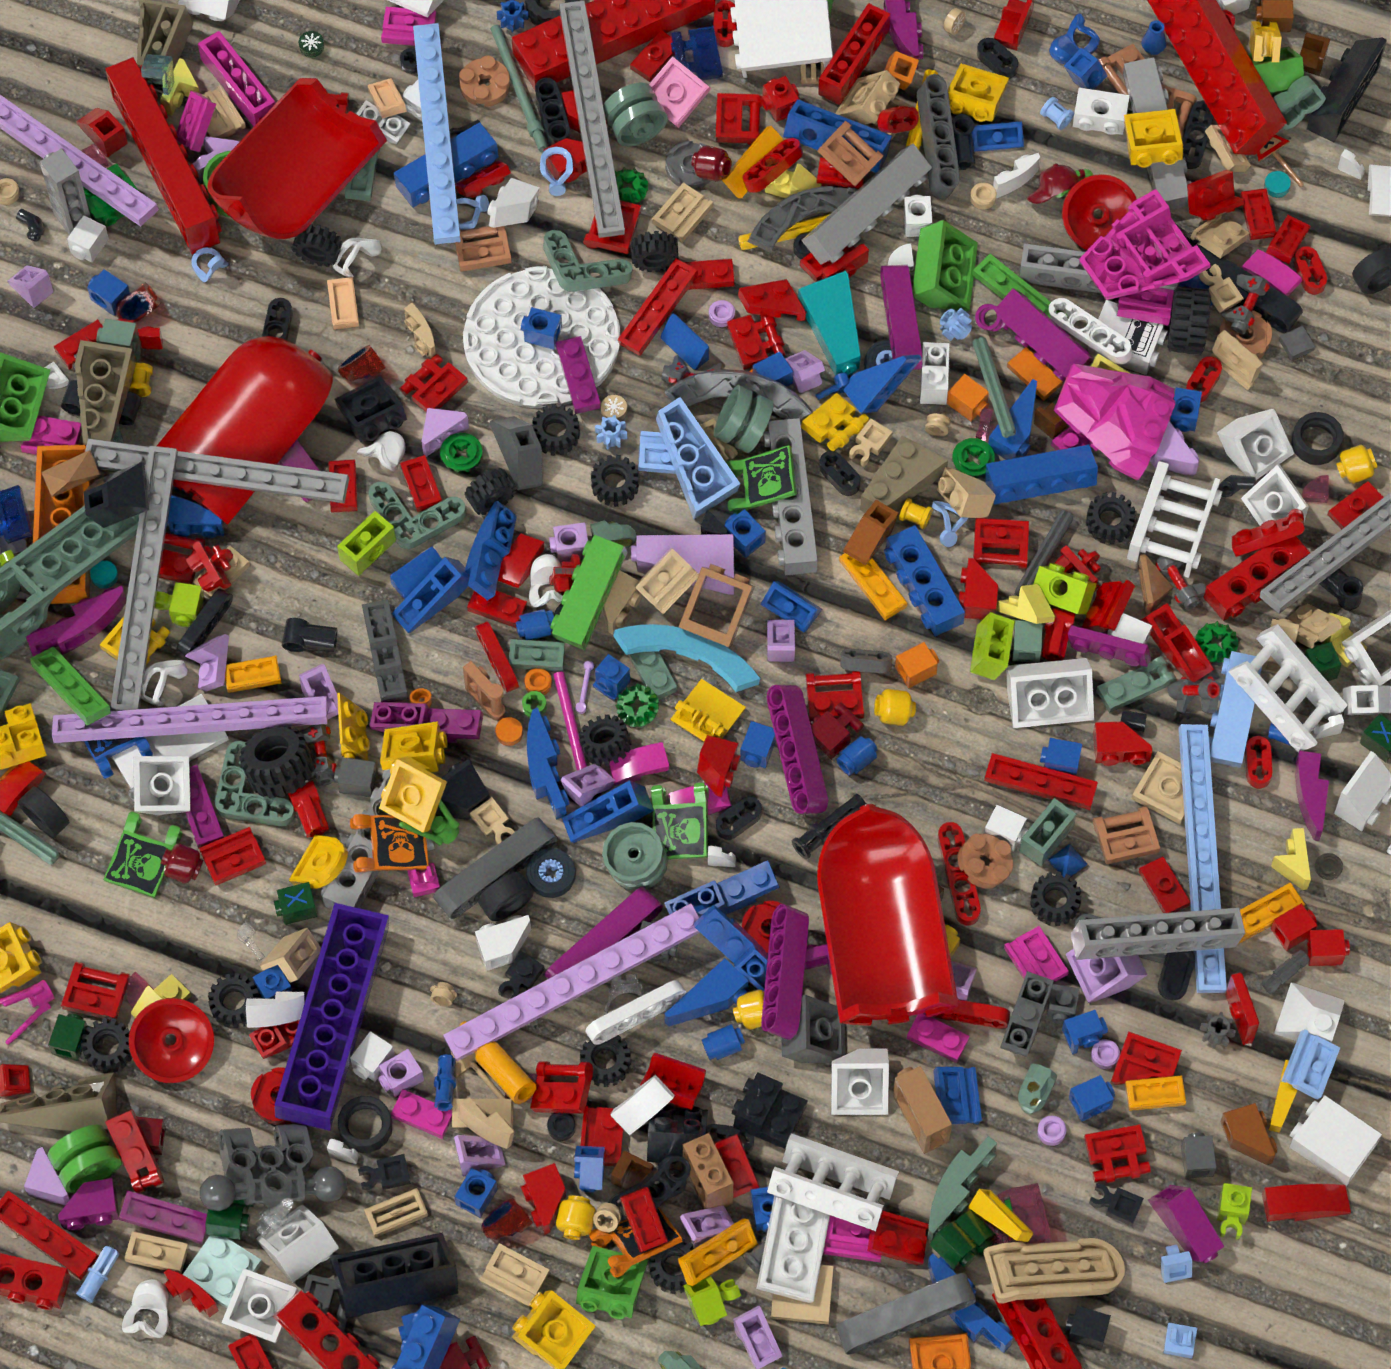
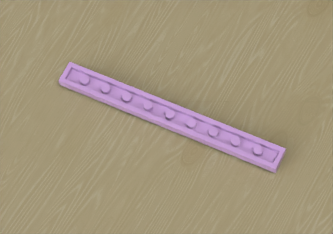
M0 95V129L43 159L49 153L56 152L62 148L79 170L83 187L140 227L159 210L157 204Z
M326 696L111 711V714L88 726L77 714L53 715L52 738L53 743L261 729L273 728L279 725L284 727L285 725L327 724Z
M689 904L444 1034L443 1037L456 1061H459L473 1054L481 1046L503 1038L700 933L694 927V922L699 919V916L692 904Z

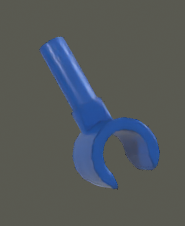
M847 373L837 374L834 377L835 385L816 394L817 399L820 400L835 392L845 393L844 388L850 383Z

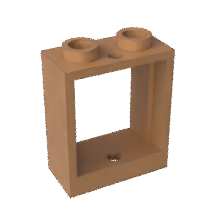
M710 564L709 568L702 567L679 628L727 647H732L755 586L749 584L751 579L736 573L734 578L724 574L726 569ZM707 576L743 590L727 633L691 619Z
M922 1067L903 1069L895 1077L893 1097L923 1154H926L949 1143L952 1123Z
M705 1134L683 1144V1158L689 1162L691 1167L688 1177L703 1208L709 1209L723 1205L724 1207L732 1205L733 1181L710 1134Z

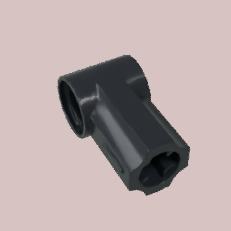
M960 114L954 117L952 125L959 170H966L975 165L972 138L974 122L969 116ZM956 128L961 129L964 133L959 132Z
M1337 569L1319 583L1337 598L1341 608L1354 610L1361 604L1363 583L1356 577H1349L1341 569ZM1350 591L1355 593V595H1348L1345 592Z
M288 618L281 646L291 652H303L305 649L334 652L337 645L338 629L336 627L312 625L301 618Z

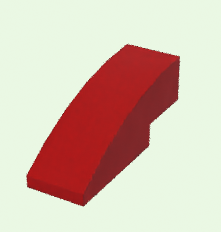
M1168 603L1140 620L1152 625L1151 638L1183 677H1186L1189 681L1196 682L1214 670L1186 624L1181 625Z
M1283 1185L1265 1187L1262 1193L1267 1222L1292 1218L1294 1221L1351 1213L1346 1185Z

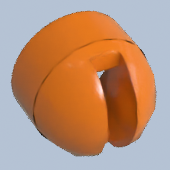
M424 688L412 691L410 703L426 704L430 708L432 705L431 692Z

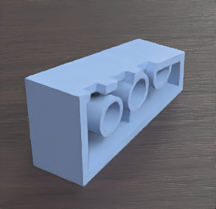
M681 397L660 409L656 421L694 520L705 513L706 510H710L735 494L739 489L740 482Z
M1231 651L1229 659L1224 658L1221 674H1225L1224 685L1221 684L1219 710L1212 714L1210 723L1211 727H1215L1213 738L1209 737L1210 762L1241 768L1255 702L1236 683L1229 670L1246 661L1251 663L1256 656ZM1262 667L1257 672L1259 675H1261Z

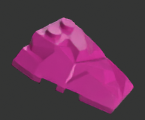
M1157 189L1135 200L1128 207L1129 212L1121 220L1117 219L1112 224V230L1105 237L1100 236L1079 259L1080 264L1106 300L1187 281L1211 267L1198 246L1192 247L1171 218L1170 207Z
M1073 364L1066 377L1054 412L1077 434L1082 432L1092 442L1090 446L1095 451L1100 450L1110 459L1108 463L1115 470L1135 480H1139L1147 468L1151 457L1159 449L1176 404L1175 400H1173L1174 388L1150 376Z

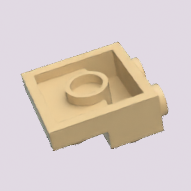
M887 70L858 78L835 114L853 121L856 120L863 125L875 124L878 121L880 112L886 109L887 104L895 98L900 83Z

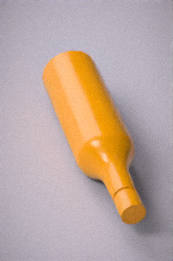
M467 1021L462 1022L459 1026L467 1023ZM489 1042L475 1051L477 1063L515 1104H522L531 1098L536 1090V1084L498 1042Z

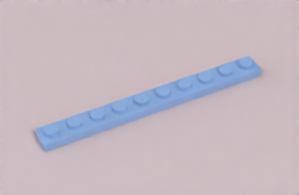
M439 24L413 26L434 243L436 245L461 242Z
M1181 724L1178 729L1191 911L1221 909L1208 725ZM1224 948L1194 951L1197 993H1225L1227 986Z

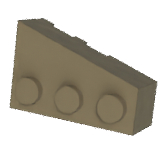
M139 0L140 18H138V25L140 27L137 48V65H143L148 77L146 79L148 83L167 85L194 23L184 5Z
M902 435L861 495L860 510L865 513L873 502L878 500L898 512L902 509L907 498L912 499L919 493L922 494L928 489L929 485L942 477L944 468L948 466V460Z

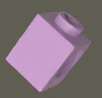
M585 522L553 527L554 537H549L551 553L557 554L559 562L570 561L572 554H578L580 559H584L583 549L588 541ZM567 540L575 542L572 545L563 544V542Z
M409 1049L379 1065L381 1076L378 1077V1080L386 1092L390 1090L394 1097L399 1096L402 1089L407 1091L424 1081L423 1072ZM398 1070L406 1072V1075L401 1079L393 1078L392 1074Z

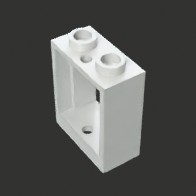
M1391 610L1342 641L1346 657L1351 662H1354L1359 670V678L1365 685H1382L1391 679V668L1380 675L1361 644V641L1388 623L1391 625Z

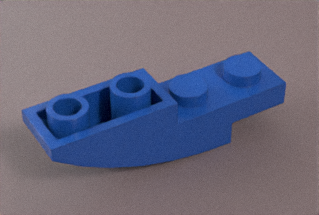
M171 495L167 520L171 534L182 537L202 535L206 538L224 536L225 531L222 519L198 504Z
M499 501L493 504L476 535L465 567V572L470 575L468 586L487 601L495 596L502 558L510 553L517 515Z
M538 708L532 710L527 732L529 775L536 800L547 796L557 820L567 815L566 806L570 805L565 790L560 791L556 783L560 779L555 766L558 765L557 755L561 753L556 739L551 740L548 734L551 728L546 715L541 717Z
M767 860L717 883L714 880L665 902V906L669 915L689 904H692L699 918L712 905H715L726 915L756 903V898L780 888Z
M712 905L694 922V927L734 963L735 968L755 987L764 991L768 953L733 918L730 920L721 910Z
M932 1253L928 1260V1269L932 1283L956 1275L952 1270L953 1268L942 1257L938 1258ZM968 1278L973 1294L976 1296L975 1285ZM978 1302L949 1314L962 1332L967 1333V1336L974 1343L983 1335L1003 1353L1012 1344L1013 1337L1011 1336L1012 1332L1002 1322L996 1323L991 1319L988 1310Z

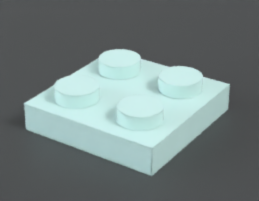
M210 1235L183 1275L203 1288L214 1301L228 1308L243 1268L256 1273L262 1264V1260L226 1237Z

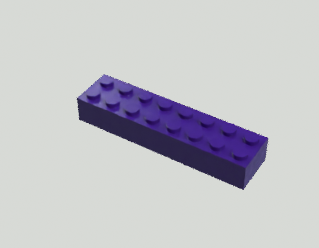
M334 903L276 1098L275 1118L331 1131L351 1062L350 1057L353 1055L388 934L389 915Z

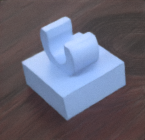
M1177 1245L1167 1246L1166 1252L1168 1255L1161 1257V1275L1164 1283L1191 1278L1192 1258L1190 1252L1180 1253Z
M1168 1323L1163 1353L1192 1359L1197 1328Z

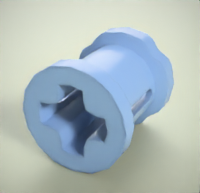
M1051 97L1040 111L1043 117L1047 116L1056 123V127L1059 130L1064 129L1074 116V112L1071 109L1067 110L1059 104L1056 97Z

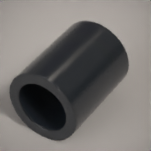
M1122 710L1120 722H1124L1135 732L1144 733L1147 714Z

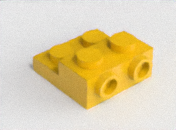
M961 63L948 88L951 113L967 114L973 116L979 122L985 120L993 122L999 109L1001 98L1008 86L1009 78Z
M1175 109L1124 115L1127 148L1131 165L1146 168L1152 163L1164 162L1167 165H1172L1178 160H1183V143Z
M438 721L385 729L380 758L382 770L391 769V766L398 758L409 756L429 767L430 773L438 772L439 766L445 764L443 748H447L445 731L441 732Z
M409 756L398 758L391 766V776L388 785L382 791V801L379 809L423 833L428 832L447 781L430 773L429 767Z
M8 922L0 928V994L13 985L20 987L41 974L39 965L42 964L41 957L35 950H31L28 944L31 940L30 933L24 926Z
M545 1291L544 1294L538 1292L529 1304L533 1309L527 1317L524 1315L520 1316L513 1325L512 1329L516 1332L512 1338L531 1354L538 1355L552 1368L565 1369L596 1325L554 1291Z

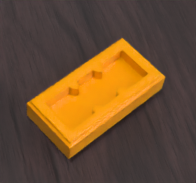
M277 656L227 664L225 681L228 693L281 684Z
M1182 1076L1125 1082L1129 1111L1185 1106L1186 1104Z

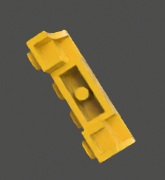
M31 703L6 710L5 715L8 724L0 726V770L47 756Z

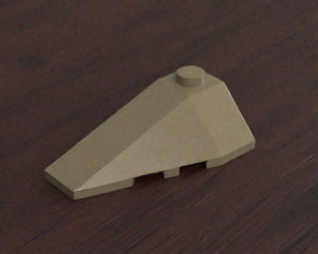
M80 340L75 361V372L77 375L84 445H87L88 439L113 442L137 361L131 348Z
M114 1072L79 1079V1085L64 1090L61 1085L53 1087L52 1091L47 1092L41 1097H38L37 1094H30L1 1103L0 1122L72 1132L89 1125L98 1124L102 1125L105 1131H107L108 1128L105 1121L117 1116Z

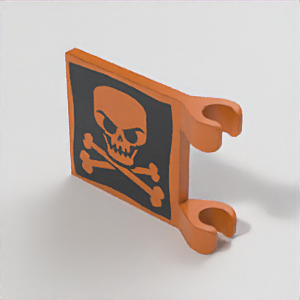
M355 814L350 819V827L354 830L370 828L373 858H357L353 863V869L355 872L427 870L426 867L429 864L426 838L400 827L399 823L403 821L392 815Z
M659 1207L656 1210L668 1242L646 1251H639L628 1220L619 1222L617 1228L612 1232H603L597 1228L589 1233V1238L592 1240L591 1246L604 1248L613 1240L623 1255H614L608 1259V1264L611 1267L610 1272L614 1277L622 1276L632 1265L683 1242L680 1234Z

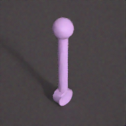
M590 660L584 663L585 675L580 701L576 704V712L579 714L586 712V693L590 672L594 668V663Z

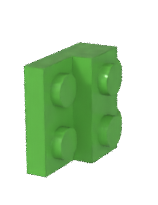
M592 1246L577 1289L576 1304L581 1305V1308L588 1312H595L597 1309L606 1311L614 1319L632 1318L648 1260L645 1259L636 1263L622 1276L614 1277L610 1272L611 1267L608 1264V1259L611 1256L623 1254Z

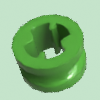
M537 691L526 693L522 699L524 714L529 718L531 717L533 709H531V705L528 703L532 704L533 700H537V708L542 717L547 709L545 696Z

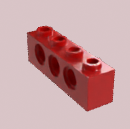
M870 3L867 4L819 77L818 95L838 105L842 104L890 31L891 13Z
M1296 536L1266 546L1207 585L1203 598L1223 621L1231 616L1236 618L1245 610L1247 605L1252 602L1256 604L1261 601V590L1308 556L1310 551ZM1274 561H1282L1285 565L1279 566ZM1253 575H1261L1264 579L1257 580ZM1239 589L1243 594H1236L1232 590Z
M0 1253V1295L8 1297L9 1301L17 1304H24L25 1301L36 1303V1307L44 1310H52L53 1307L61 1309L71 1277L67 1268ZM4 1275H15L12 1282L8 1284L1 1283ZM35 1280L42 1281L39 1289H28L31 1282Z
M302 1290L296 1292L272 1316L323 1369H344L343 1361L346 1356H352L356 1360V1369H378L381 1366L370 1354L365 1356L358 1349L360 1343L350 1333L346 1335L342 1333L338 1328L340 1323L331 1313L327 1312L324 1314L317 1307L320 1303L309 1291L306 1293ZM306 1314H310L316 1319V1326L312 1331L305 1329L302 1324V1319ZM326 1335H331L336 1340V1347L333 1351H327L323 1347V1339Z
M992 1294L1030 1369H1082L1081 1363L1074 1355L1067 1337L1063 1334L1045 1298L998 1303L995 1294Z

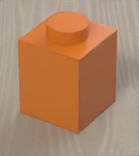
M895 51L889 57L885 70L900 83L898 88L905 90L913 80L919 60Z
M964 374L948 391L947 404L972 422L977 415L982 416L988 409L989 393L988 390Z
M922 642L897 655L895 668L909 689L937 675L939 659L936 652L932 648L929 649L925 642Z

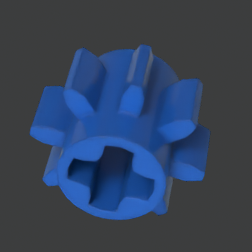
M510 0L506 3L501 2V10L497 11V20H501V28L506 27L512 32L520 27L524 28V20L529 19L524 2L519 3L515 0Z

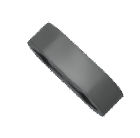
M845 649L841 652L840 666L850 671L888 673L892 667V655L883 651Z

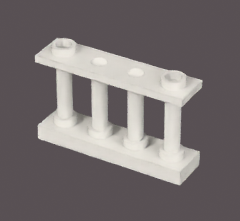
M1159 461L1130 543L1127 559L1137 562L1140 552L1146 553L1148 551L1187 563L1184 577L1189 578L1192 568L1197 569L1202 554L1197 551L1212 506H1218L1222 495V491L1218 490L1220 479L1215 478L1211 490L1171 479V476L1167 475L1169 464ZM1170 489L1207 500L1205 510L1202 511L1165 500L1164 496L1160 495L1161 491ZM1161 509L1201 521L1198 531L1195 532L1159 521L1157 517L1153 516L1154 511L1160 512ZM1155 530L1194 542L1191 552H1185L1149 541L1150 538L1146 537L1147 532Z
M1276 624L1262 631L1256 638L1263 646V649L1251 663L1246 661L1231 668L1229 673L1283 734L1289 744L1299 753V750H1307L1318 743L1310 733L1323 716L1327 719L1343 712L1347 707V703L1283 629ZM1272 656L1281 668L1267 684L1257 672L1269 657ZM1289 676L1298 686V689L1288 702L1284 704L1275 692ZM1307 697L1316 709L1302 724L1293 712L1303 699Z
M791 1133L782 1161L788 1165L785 1170L774 1167L767 1193L876 1231L884 1206L877 1202L880 1197L890 1200L899 1171ZM801 1168L815 1173L811 1180L796 1173ZM825 1178L842 1183L840 1189L823 1184ZM854 1187L869 1192V1194L864 1199L850 1194Z

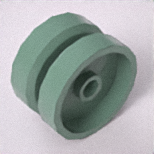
M640 82L625 86L613 93L603 105L605 120L612 128V133L621 146H636L649 141L665 127L668 121L667 113L658 102L654 90L648 83Z
M737 385L729 394L719 413L713 436L725 443L734 439L736 448L747 453L751 452L767 427L773 409V401L762 395L752 399L751 390Z
M630 822L619 825L606 838L602 856L606 868L618 885L627 890L635 891L641 886H644L646 889L652 888L661 881L667 871L668 856L660 837L652 828L643 823Z

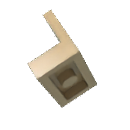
M305 928L283 937L260 964L262 970L279 965L291 983L302 976L319 955L321 947L309 929Z

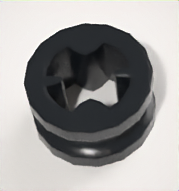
M407 48L400 55L401 68L409 74L418 72L415 48ZM413 58L415 63L410 64L408 59Z

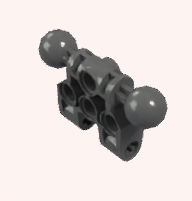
M306 1125L276 1126L274 1130L275 1146L268 1145L263 1148L255 1146L250 1128L221 1129L219 1131V1149L224 1175L216 1174L209 1176L200 1186V1199L204 1206L214 1211L225 1210L234 1200L244 1199L246 1205L259 1203L268 1207H276L282 1202H289L291 1200L303 1201L306 1194H314L323 1202H334L345 1194L347 1178L344 1172L337 1167L331 1166L320 1168L313 1177L304 1178L313 1158Z

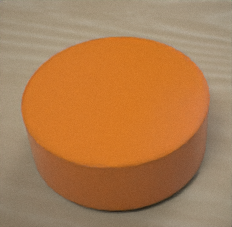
M531 669L525 676L524 682L527 692L537 691L545 695L550 691L552 679L549 672L545 669Z
M506 717L501 719L496 725V738L501 744L513 746L522 739L523 728L517 719Z

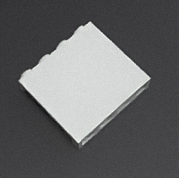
M735 0V7H731L732 23L737 22V30L733 31L734 45L739 46L740 54H735L737 70H742L743 78H747V71L823 62L824 68H826L833 58L828 0Z

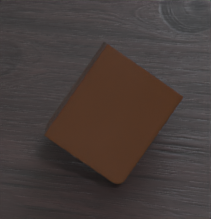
M1311 33L1305 34L1300 52L1303 58L1304 72L1320 76L1330 44L1329 38Z
M1053 402L1045 409L1039 406L1035 410L1034 424L1052 440L1069 426L1054 412L1056 405Z
M624 1150L611 1173V1183L625 1190L640 1183L655 1166Z

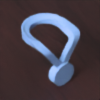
M562 147L548 148L542 153L540 159V171L550 182L549 193L551 195L561 196L565 193L566 186L564 181L573 171L571 154ZM552 154L563 155L567 160L566 171L558 180L554 179L547 170L546 159Z
M485 195L477 196L475 201L468 198L456 199L457 204H469L476 207L472 220L459 223V229H473L477 225L480 212H486L489 208V201Z
M202 248L196 251L191 260L192 269L202 282L209 280L218 268H225L229 265L220 253L212 248ZM209 253L215 257L209 261L207 266L210 269L206 274L197 266V259L200 255Z
M933 501L932 508L941 512L944 518L945 530L940 535V543L945 547H952L957 541V534L955 532L968 518L961 517L951 527L949 514L945 509L956 514L957 512L948 503Z

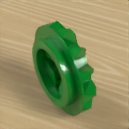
M623 167L622 170L615 171L619 200L633 204L642 201L648 192V181L644 173L638 172L635 167L632 170ZM623 181L626 183L633 182L632 188H623Z
M468 433L452 434L441 445V461L444 462L447 469H454L457 473L463 470L468 472L472 467H477L482 458L481 443L475 436ZM456 450H466L467 457L460 456L459 458H456Z
M968 438L959 442L952 454V462L956 470L975 478L982 474L986 475V464L992 463L995 460L992 447L984 440L978 438ZM970 454L973 457L979 456L978 464L974 461L968 462Z
M1218 621L1212 624L1206 623L1204 627L1198 630L1195 637L1196 642L1207 659L1214 663L1223 662L1224 658L1229 659L1231 651L1236 652L1239 643L1236 632L1230 629L1229 624L1223 625ZM1213 636H1216L1217 639H1223L1221 647L1216 643L1209 644L1212 642Z
M636 684L632 687H626L622 694H618V701L615 706L618 717L626 725L642 727L649 724L656 717L659 710V700L651 688ZM638 696L639 701L643 704L645 703V705L638 708L636 715L634 708L628 705L635 703V699Z

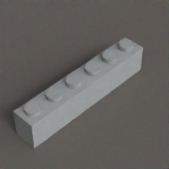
M1154 57L1124 63L1123 78L1127 93L1130 95L1129 101L1133 114L1168 110L1166 105L1169 104L1168 92L1166 88L1162 89L1160 82L1163 81L1161 66H1156ZM1185 158L1178 160L1172 165L1158 162L1152 163L1147 167L1152 189H1157L1170 207V210L1189 206L1187 184H1190L1191 181H1186L1184 174L1187 173Z
M914 144L902 149L801 241L820 264L829 260L832 263L844 254L843 248L853 246L861 239L859 234L863 230L868 232L878 223L875 220L880 215L882 217L886 216L894 209L892 204L896 200L901 202L904 197H907L911 193L909 188L913 185L917 187L927 179L925 174L932 168Z

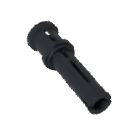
M856 793L819 824L812 823L806 833L799 838L795 837L792 839L791 842L795 851L806 860L810 858L811 852L820 845H824L830 832L841 820L860 810L861 806L866 805L864 799Z

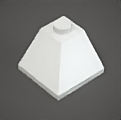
M1274 409L1237 418L1217 432L1230 459L1246 476L1256 477V480L1294 454Z
M1291 982L1274 1034L1297 1041L1300 1031L1306 1029L1309 1031L1308 1033L1314 1036L1317 1035L1332 1043L1345 1000Z
M857 1049L832 1061L831 1115H888L889 1060L887 1049Z

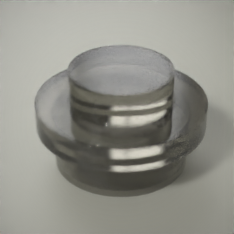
M1333 853L1322 854L1315 863L1316 873L1325 880L1338 878L1343 870L1341 859Z

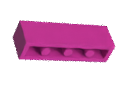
M218 31L198 43L201 60L254 127L259 122V117L263 118L276 103L221 32Z

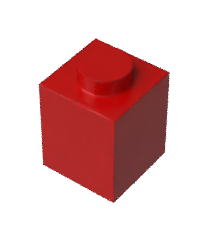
M1301 903L1275 918L1271 931L1283 948L1288 951L1307 940L1309 931L1316 930L1317 919L1313 912L1309 909L1306 910Z
M1343 929L1309 931L1306 940L1307 954L1310 958L1308 965H1342L1345 956H1349L1350 953L1349 939H1344Z

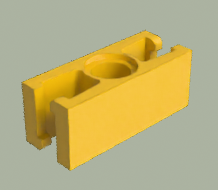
M1251 21L1249 47L1253 61H1263L1264 57H1272V62H1279L1282 37L1277 22H1270L1269 27L1261 26L1259 21Z

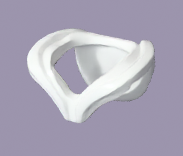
M350 238L342 244L337 262L332 267L346 277H354L348 267L355 259L358 251L360 250L371 257L381 254L382 250L380 240L366 238ZM353 245L354 248L342 269L337 264L344 252Z
M389 431L381 434L371 446L358 449L357 454L363 457L378 458L385 468L396 471L397 465L405 454V442L400 434Z
M542 555L535 559L531 566L529 601L533 607L543 606L550 599H554L557 602L562 601L563 595L555 590L547 591L541 598L538 594V589L541 586L549 584V577L552 576L553 568L561 567L559 560L553 555Z
M166 660L149 666L145 670L141 699L162 707L164 703L159 698L163 692L167 675L177 679L185 677L188 672L185 662L182 660ZM156 672H160V679L152 699L145 695V691L151 676Z
M149 1279L137 1286L133 1295L132 1305L123 1318V1332L135 1333L143 1330L152 1337L161 1338L165 1336L169 1327L167 1312L169 1294L163 1283L155 1279ZM143 1309L153 1310L159 1315V1322L155 1329L142 1321L133 1324L135 1314Z

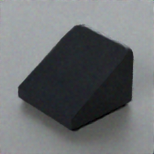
M706 510L701 523V535H727V529L709 510Z

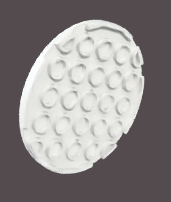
M547 266L529 267L523 271L513 274L508 273L489 284L471 305L466 316L467 319L463 331L464 351L468 365L476 379L489 392L506 402L537 409L544 406L552 408V404H556V407L572 403L556 347L555 349H550L524 342V331H521L520 328L523 317L529 315L531 307L562 316V330L558 341L581 336L596 388L607 378L617 360L620 347L617 341L620 337V327L613 305L606 294L600 288L575 292L565 291L560 287L553 270L547 268ZM544 326L536 327L539 330L546 328Z

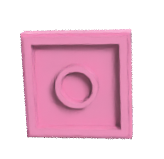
M673 56L649 84L654 90L658 102L667 113L668 120L678 128L711 90L707 84Z

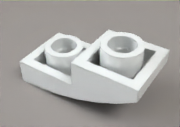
M367 100L356 113L360 117L376 120L387 142L393 144L399 142L410 126L408 121L398 115L382 119L377 107Z
M1039 153L1021 156L1014 161L1013 171H1003L994 177L993 187L996 190V198L1018 189L1038 172L1040 163Z
M1369 165V215L1391 217V166Z
M276 992L275 999H247V1028L275 1026L299 1020L305 1004L304 992Z
M655 1075L638 1087L631 1097L614 1108L610 1115L630 1135L657 1114L675 1095Z

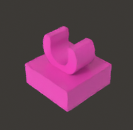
M434 862L428 863L427 870H407L414 898L435 893L440 888Z

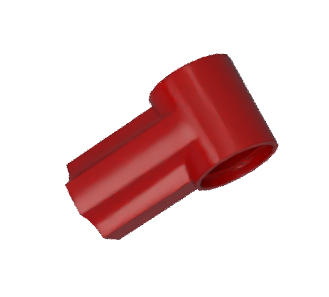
M1050 607L1055 620L1045 625L1046 635L1041 657H1044L1047 661H1061L1065 658L1068 632L1071 625L1074 624L1076 613Z
M313 780L306 782V785L302 788L296 789L297 791L293 794L288 793L289 800L294 807V812L298 813L307 838L323 835L329 830L327 820L320 806L321 801Z

